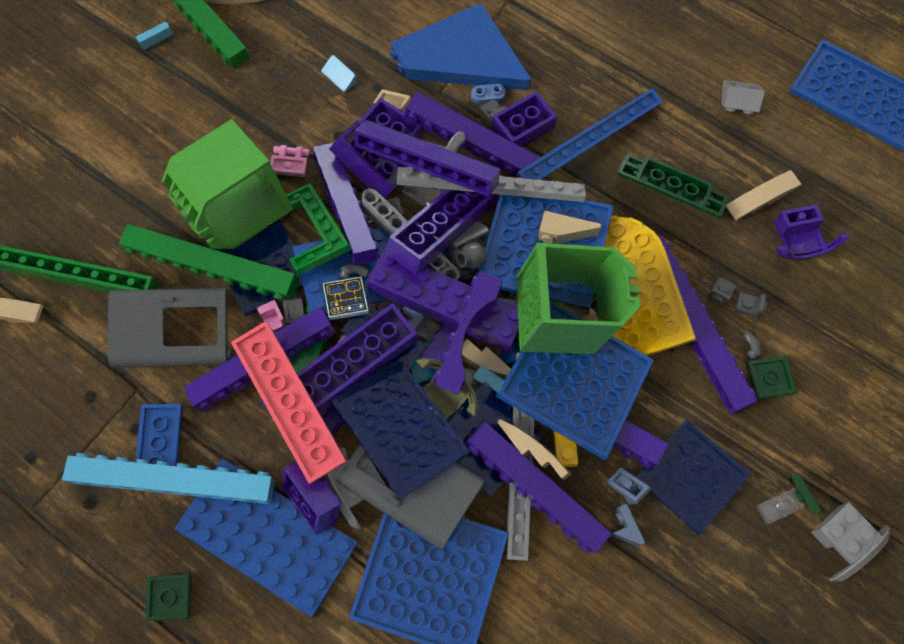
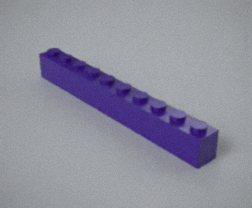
M662 235L658 236L667 253L696 337L695 341L689 343L730 415L752 406L757 402L754 390L748 386L745 374L737 367L735 357L729 353L724 338L720 337L716 330V324L713 320H710L706 307L697 298V292L689 284L687 274L684 271L682 272L679 267V261L671 253L669 243L663 239Z

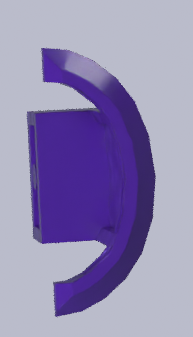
M817 204L781 211L774 223L784 245L777 247L776 253L778 256L789 260L808 259L831 252L844 244L850 233L841 234L832 242L825 244L819 230L824 219Z

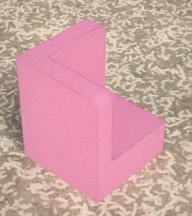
M275 300L257 308L264 322L267 321L273 332L287 326Z

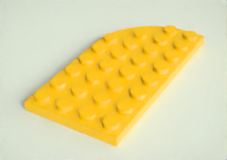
M611 216L604 247H615L636 267L637 278L630 279V284L639 285L640 294L636 297H640L641 306L613 337L646 356L695 341L696 337L667 253L659 237L653 230L636 219Z

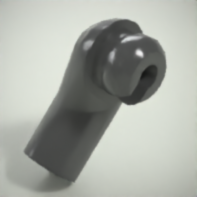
M748 331L742 338L751 348L747 355L752 360H755L762 354L761 343Z

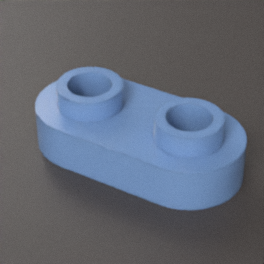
M501 84L478 85L471 90V99L476 104H486L493 99L501 102L505 98L506 90Z

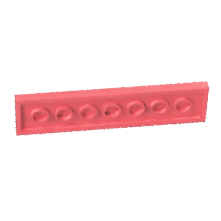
M265 321L233 340L231 344L308 483H314L345 464L347 460L269 323Z

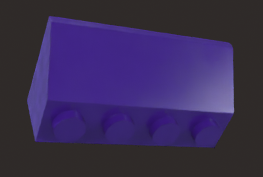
M357 120L337 138L329 150L368 188L376 190L385 199L397 186L398 167L406 166L356 147L355 130L362 124Z

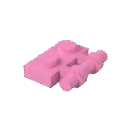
M281 145V147L274 146L273 152L279 155H272L270 164L276 175L306 177L308 159L303 158V156H310V149H303V147L299 146L296 148H290L287 145Z

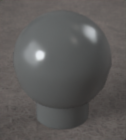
M468 243L456 254V263L460 267L478 269L486 261V251L479 243Z

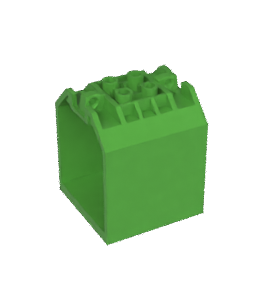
M232 119L169 159L162 179L166 188H170L169 198L178 210L182 209L180 211L182 217L186 222L188 220L191 221L188 223L189 226L200 238H209L206 241L211 249H235L293 210L269 160Z
M536 243L516 276L520 352L595 354L641 307L640 297H636L640 294L639 285L630 284V279L637 278L636 267L615 247ZM548 283L586 284L597 294L598 321L550 319Z

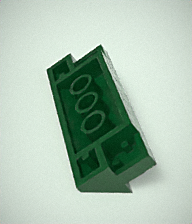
M627 154L617 172L619 176L717 218H721L729 196L713 190V183L649 156L642 160Z

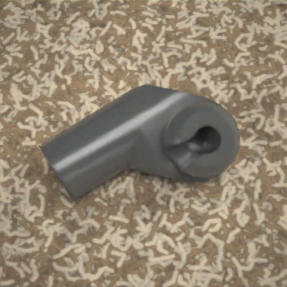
M354 263L348 264L341 268L340 276L348 279L351 274L355 273L366 278L370 269L361 265L354 266Z

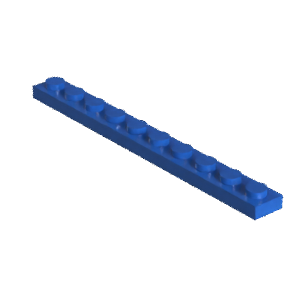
M653 88L518 171L516 175L518 178L544 179L658 107L663 101Z

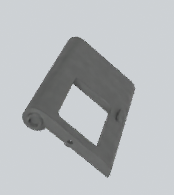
M228 288L111 290L109 292L108 361L110 367L222 365L233 358V350L228 346ZM216 307L218 322L217 344L210 346H165L164 310L166 308Z
M377 416L372 422V429L341 471L337 482L443 550L473 499L482 490L487 478L387 416ZM379 435L425 463L424 468L404 496H400L357 468V464Z

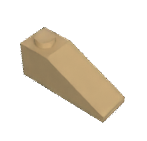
M544 211L538 239L544 243L557 244L598 236L601 224Z

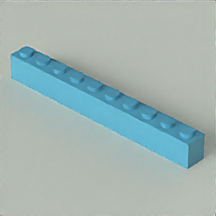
M82 453L67 457L62 477L63 481L70 484L271 504L275 479L267 472H258L255 475L249 474L250 471L237 470V473L229 472L230 469L218 467L217 471L201 465H197V468H189V465L177 463L176 466H169V463L157 461L156 464H149V461L137 459L136 462H129V459L117 457L116 460H109V457L97 455L96 458H89V455Z

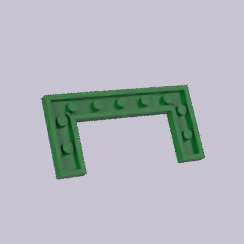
M311 183L286 194L293 208L292 211L302 206L324 242L290 259L298 276L351 250L348 242Z

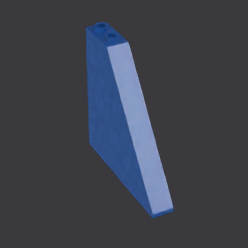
M482 3L391 42V58L393 61H397L400 73H404L407 79L476 86L501 84L506 89H530V76Z

